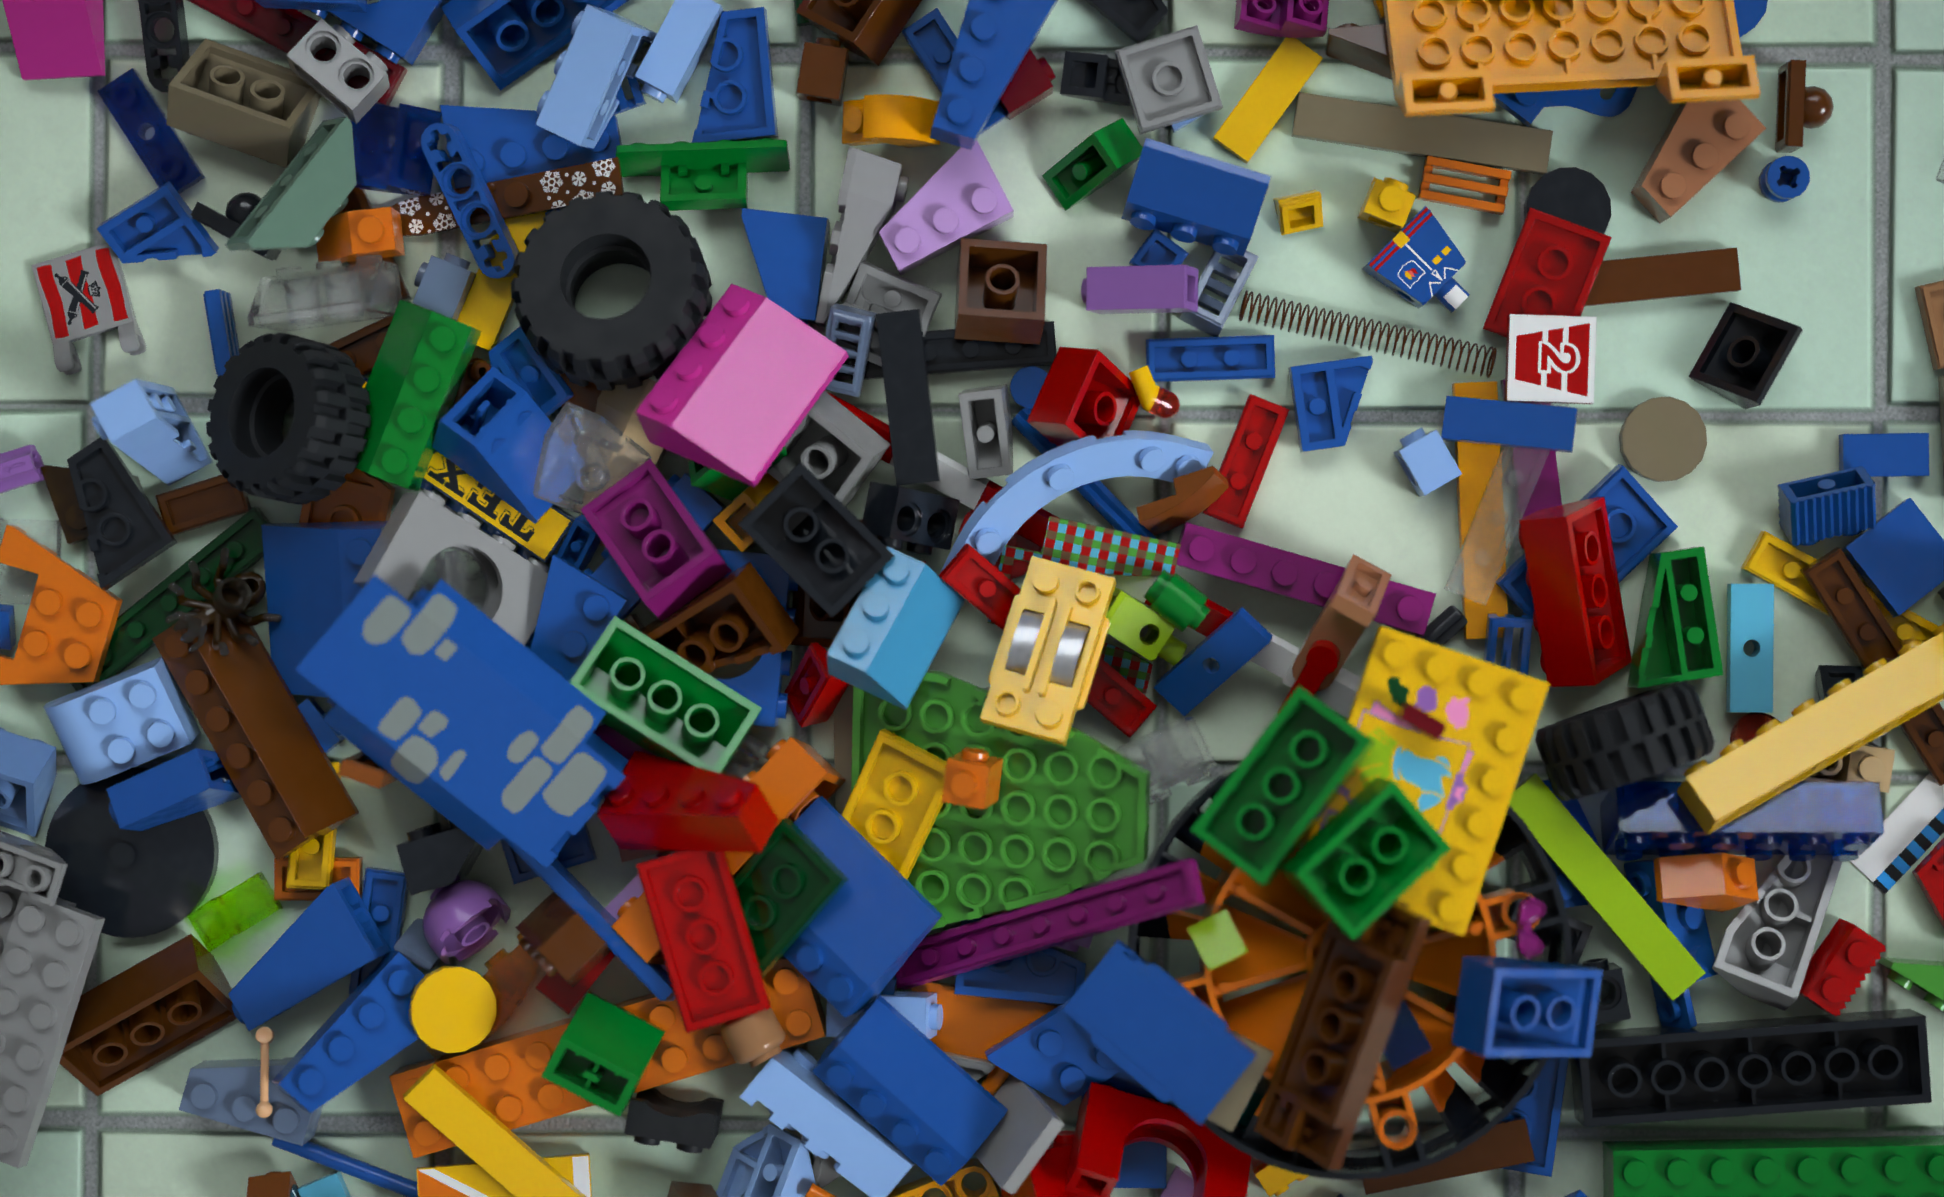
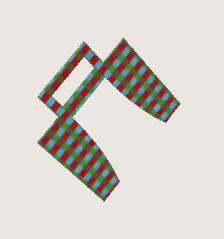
M1049 516L1042 552L1005 545L1002 550L999 571L1010 579L1014 559L1030 562L1031 557L1035 556L1101 574L1159 576L1163 570H1166L1173 575L1181 544ZM988 618L987 623L995 624ZM1104 643L1100 657L1140 692L1146 694L1153 664L1114 645Z

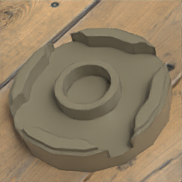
M1673 397L1651 398L1635 406L1626 417L1619 433L1620 452L1627 466L1648 480L1655 482L1678 480L1691 473L1702 461L1707 446L1706 426L1699 413L1687 402Z

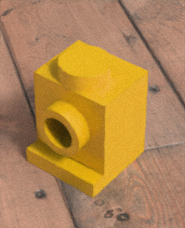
M1374 177L1357 218L1397 234L1404 228L1416 195L1407 191L1409 186L1401 181L1385 177L1384 181Z

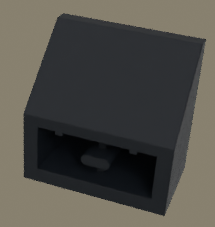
M448 821L450 828L442 830L441 824L438 822L407 832L408 841L396 846L410 895L453 884L468 876L483 847L451 821Z

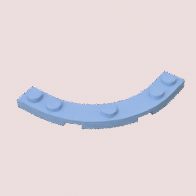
M1138 430L1123 431L1121 436L1096 439L1094 435L1058 446L1029 461L1005 479L1008 484L995 494L988 503L984 501L980 503L962 528L941 572L966 543L992 565H995L1005 545L1024 522L1050 501L1068 491L1098 480L1127 476L1148 477L1174 483V478L1206 468L1214 452L1206 443L1165 433Z

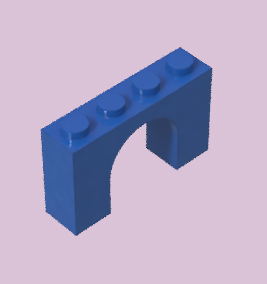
M380 0L367 4V13L309 11L324 20L328 13L342 21L340 26L359 42L362 41L364 36L378 44L374 51L397 65L401 58L410 65H413L444 15L441 7L451 0Z
M717 549L732 570L727 575L750 561L796 624L797 609L789 607L791 591H798L799 584L772 557L762 553ZM785 650L773 655L770 653L761 655L758 662L749 671L737 677L712 676L762 708L753 724L754 726L776 727L778 726L779 718L786 719L788 693H781L783 676H790L792 651Z

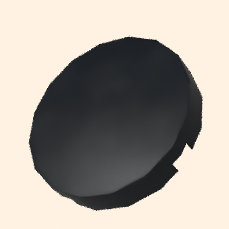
M1577 167L1558 168L1544 174L1530 188L1524 203V221L1531 207L1604 234L1611 218V199L1604 184L1592 173Z

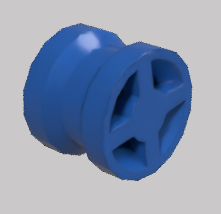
M1783 156L1770 162L1762 169L1759 176L1761 193L1768 200L1777 203H1784L1801 195L1807 189L1810 182V172L1807 165L1795 156Z

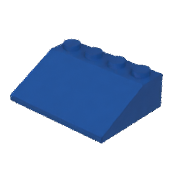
M388 521L276 523L261 525L267 610L269 614L279 615L278 622H268L271 659L291 694L328 698L325 693L294 669L362 590L360 586L353 582Z
M821 796L794 821V824L848 878V881L783 956L846 1018L867 1008L877 998L942 917V914Z

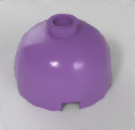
M462 880L442 886L433 891L430 896L431 901L425 910L423 917L424 937L442 962L450 964L449 957L455 956L460 962L482 950L499 934L492 928L501 918L507 923L510 918L511 909L496 891L483 882Z

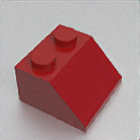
M1060 347L1027 422L1051 443L1058 446L1094 435L1096 439L1121 436L1123 431L1130 429L1140 406V401L1131 380L1098 349Z

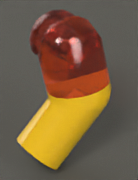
M1148 365L1128 373L1143 410L1165 419L1172 418L1178 413L1180 408L1178 397L1173 392L1155 384Z

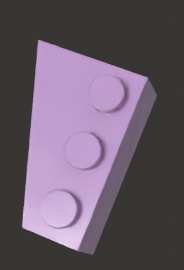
M976 140L971 150L961 147L879 231V234L901 276L959 246L961 238L972 239L1013 217L1014 210Z

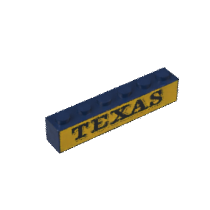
M363 377L365 383L362 385V388L365 389L369 378ZM437 450L433 453L420 486L421 489L431 492L435 488L449 497L445 504L455 512H462L467 515L471 512L484 521L480 528L489 535L495 534L503 538L506 536L519 546L515 552L526 560L529 557H533L544 563H551L553 554L557 555L575 520L572 515L553 504L541 519L534 524Z

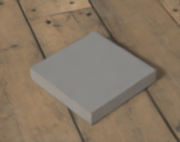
M1197 25L1115 50V57L1140 135L1223 108Z

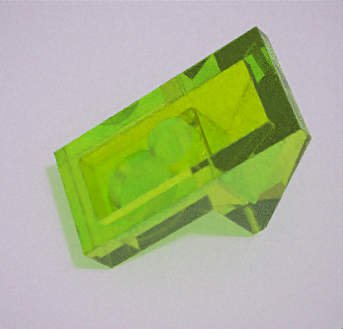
M259 872L226 893L211 899L187 917L207 950L211 952L281 910L283 906L279 900H274V891L263 873Z

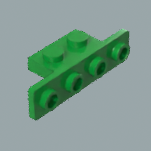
M763 138L757 141L718 140L716 142L698 143L677 141L668 144L633 143L616 146V157L620 161L622 177L661 176L660 202L666 205L669 211L747 208L748 173L787 172L790 170L789 151L786 140Z

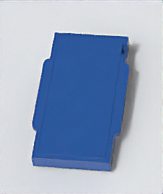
M1121 940L1115 942L1062 1009L1092 1034L1091 1042L1160 1101L1168 1102L1171 1100L1200 1125L1258 1055L1257 1052L1227 1029V1022L1160 966L1155 963H1147Z

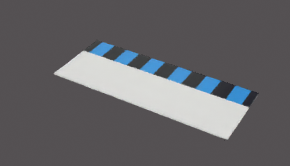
M1929 773L1848 858L1884 894L1944 833V784L1942 786L1936 784Z

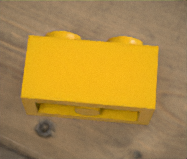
M1264 1162L1253 1169L1255 1176L1269 1197L1273 1194L1275 1196L1281 1195L1288 1190L1290 1183L1296 1179L1299 1182L1308 1177V1175L1293 1173Z

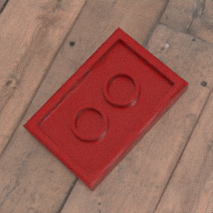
M1530 207L1483 329L1507 338V316L1509 314L1581 316L1612 237Z

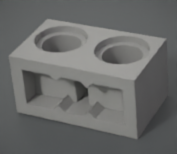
M320 19L286 55L290 70L357 124L390 88L388 74L386 73L388 68L374 53L368 51L364 54L353 45L355 43L353 37L340 25L335 24L331 27L323 19ZM324 48H329L336 52L335 56L328 61H319L314 58L315 54ZM361 75L369 79L368 84L360 89H354L347 85L348 81L354 76Z

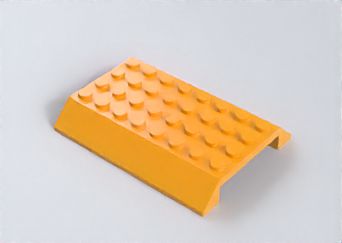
M1383 0L1394 99L1405 117L1494 112L1493 94L1655 86L1670 103L1758 99L1761 95L1754 55H1742L1734 0Z

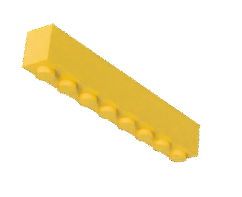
M1944 623L1934 630L1933 638L1924 643L1920 638L1911 641L1898 651L1899 657L1890 662H1887L1885 658L1874 662L1862 672L1864 677L1852 683L1847 678L1837 683L1827 691L1828 697L1816 703L1813 698L1803 702L1791 712L1793 717L1782 723L1778 719L1766 723L1755 732L1757 737L1751 741L1744 743L1742 739H1739L1729 744L1719 753L1721 758L1708 764L1704 759L1689 767L1683 773L1685 779L1677 793L1705 834L1712 833L1943 701Z

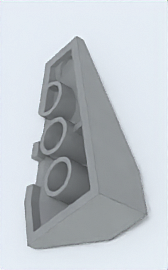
M849 147L837 202L841 217L840 221H836L832 230L830 240L832 260L831 264L827 263L815 321L818 326L827 327L831 306L842 302L855 279L860 263L866 261L880 237L879 231L892 217L896 202L905 201L909 177L902 176V164Z
M1806 829L1758 888L1759 900L1746 904L1725 929L1712 969L1745 996L1783 1011L1790 1007L1798 999L1848 844Z

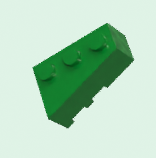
M1704 546L1650 553L1627 687L1642 688L1724 675Z

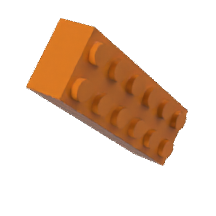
M790 737L787 741L782 739L777 742L767 753L766 758L768 761L758 772L751 771L743 778L744 780L757 783L779 819L775 828L783 819L790 818L794 822L818 797L822 796L828 800L846 781L811 745L794 737ZM726 852L733 877L754 853ZM643 892L639 898L634 896L621 906L617 912L620 918L611 927L646 963L666 965Z

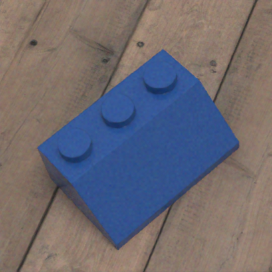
M1146 138L1121 219L1130 221L1134 227L1142 230L1157 229L1170 233L1174 239L1181 242L1192 243L1196 241L1212 246L1213 250L1223 255L1238 254L1244 256L1271 176Z

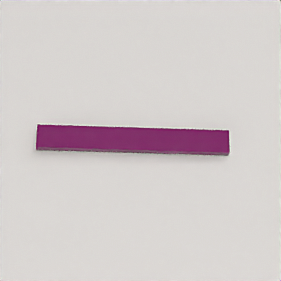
M1188 858L926 936L895 974L897 988L906 990L1204 904L1197 861Z

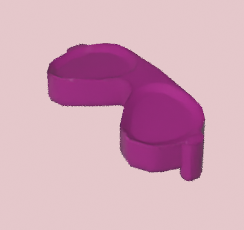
M1526 896L1520 902L1517 914L1516 948L1523 958L1527 960L1541 954L1544 950V943L1537 935L1531 932L1532 928L1530 925L1545 914L1546 906L1542 901L1532 896Z

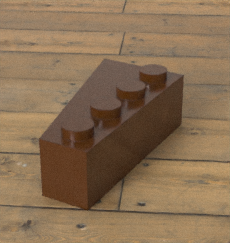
M750 561L711 585L662 622L658 618L639 630L705 673L713 672L715 668L732 663L738 665L752 661L754 657L767 653L773 655L783 652L800 632Z

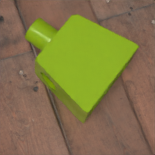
M1115 587L1106 615L1110 622L1107 634L1151 662L1159 656L1171 665H1176L1183 657L1187 644L1172 635L1175 626ZM1148 625L1147 633L1140 638L1141 629Z

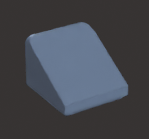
M421 918L413 921L394 946L395 951L400 952L404 957L427 971L437 966L441 961L424 937L423 919Z

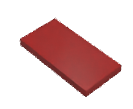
M677 851L637 863V871L686 1033L770 1009L772 1005L726 852Z

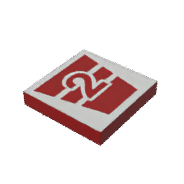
M1509 314L1507 316L1505 401L1593 404L1597 317Z

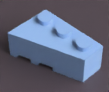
M587 4L585 10L580 11L574 19L571 28V34L574 36L568 50L563 51L556 61L554 67L556 77L550 91L547 90L538 103L537 114H539L535 125L581 147L595 148L620 103L616 99V95L624 77L634 78L639 68L638 65L633 63L643 43L652 44L657 33L614 12Z
M134 379L90 403L95 413V416L92 417V422L99 435L104 440L109 439L110 443L168 486L213 462L173 387Z

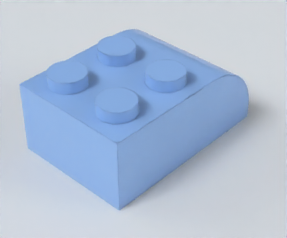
M163 657L134 667L44 705L45 712L82 785L106 779L188 746L200 733V729L183 693Z

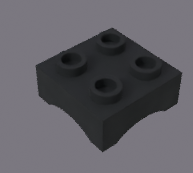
M655 1087L637 1092L636 1098L632 1097L630 1099L624 1134L633 1135L635 1142L644 1145L656 1146L660 1144L661 1140L677 1143L676 1148L684 1152L701 1153L703 1148H711L718 1135L724 1100L709 1097L696 1102L678 1101L663 1095Z

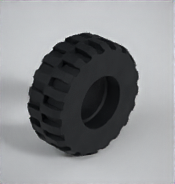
M612 191L595 193L596 197L583 199L580 196L568 201L569 206L560 211L554 209L543 218L545 223L538 230L536 228L531 230L524 240L527 246L525 252L518 253L513 269L518 278H514L511 282V297L516 304L514 311L520 326L537 355L542 356L545 364L556 374L565 373L570 382L583 387L592 382L598 390L613 391L615 385H626L627 389L643 386V380L653 376L657 380L662 377L683 347L699 329L704 321L703 316H707L710 313L712 297L709 288L712 283L696 238L692 237L688 225L679 215L671 216L668 207L657 200H650L649 203L644 202L641 194L624 192L623 196H614ZM612 264H631L649 272L651 279L648 290L642 300L630 311L617 317L599 319L585 316L575 309V300L580 287L595 271Z

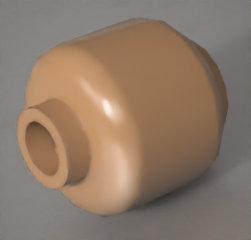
M772 1008L730 1020L720 1030L730 1053L739 1064L749 1063L751 1068L782 1052L779 1045L785 1040V1032Z

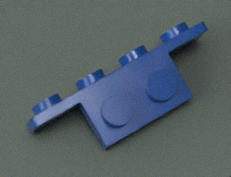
M1636 860L1625 863L1624 869L1627 881L1706 972L1697 981L1717 975L1718 973L1712 969L1715 956L1704 909L1657 901L1653 860ZM1650 977L1661 1026L1685 1029L1696 1027L1697 1021L1689 988L1672 1001Z

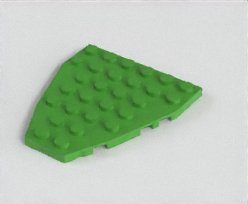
M927 671L907 710L853 686L851 792L879 731L884 728L945 761L949 757L961 752L963 748L983 749L988 751V756L1003 758L998 801L984 810L944 802L907 880L942 914V917L931 930L962 920L977 919L986 914L1002 910L1008 911L1057 898L1094 881L1097 882L1107 878L1118 871L1146 861L1148 859L1151 772L1073 726L1071 727L1066 746L982 723L980 716L988 690L942 671Z

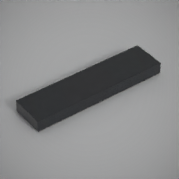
M920 309L876 314L896 486L941 481Z

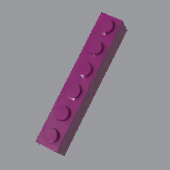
M1187 522L1183 524L1178 541L1181 547L1176 566L1319 607H1324L1345 570L1341 566ZM1389 580L1372 622L1424 635L1436 594Z

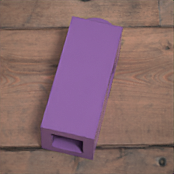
M1188 265L1087 267V277L1083 279L1081 286L1082 300L1086 304L1087 311L1098 314L1198 312V269Z

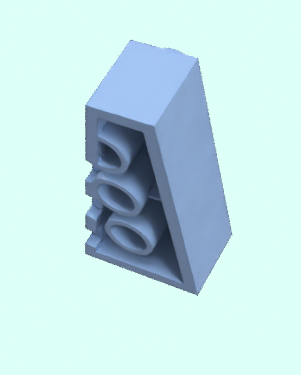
M789 1047L773 1056L740 1095V1098L750 1106L757 1100L766 1106L771 1114L769 1120L783 1130L786 1127L789 1130L794 1131L796 1129L802 1134L801 1140L806 1149L823 1159H828L829 1156L835 1159L836 1163L833 1165L835 1171L869 1197H888L915 1163L812 1072L817 1061L810 1053L800 1047L797 1050Z

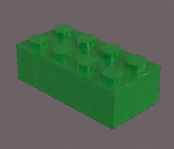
M1298 686L1191 828V831L1258 883L1269 885L1280 871L1279 868L1297 849L1376 742L1307 690Z

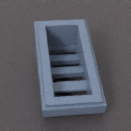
M1214 250L1198 280V304L1219 316L1198 306V312H1182L1180 319L1213 337H1218L1259 256L1247 250L1244 256L1238 254L1223 255ZM1220 257L1243 267L1241 273L1219 263ZM1212 273L1235 283L1234 287L1232 288L1212 278ZM1206 288L1226 298L1225 304L1204 294V289Z
M840 304L831 306L825 337L837 344L838 339L858 343V349L853 350L841 347L847 351L848 358L856 359L855 367L843 364L838 371L853 375L852 383L832 379L825 390L858 398L861 396L876 323V314L878 313ZM841 323L861 327L860 334L840 330Z

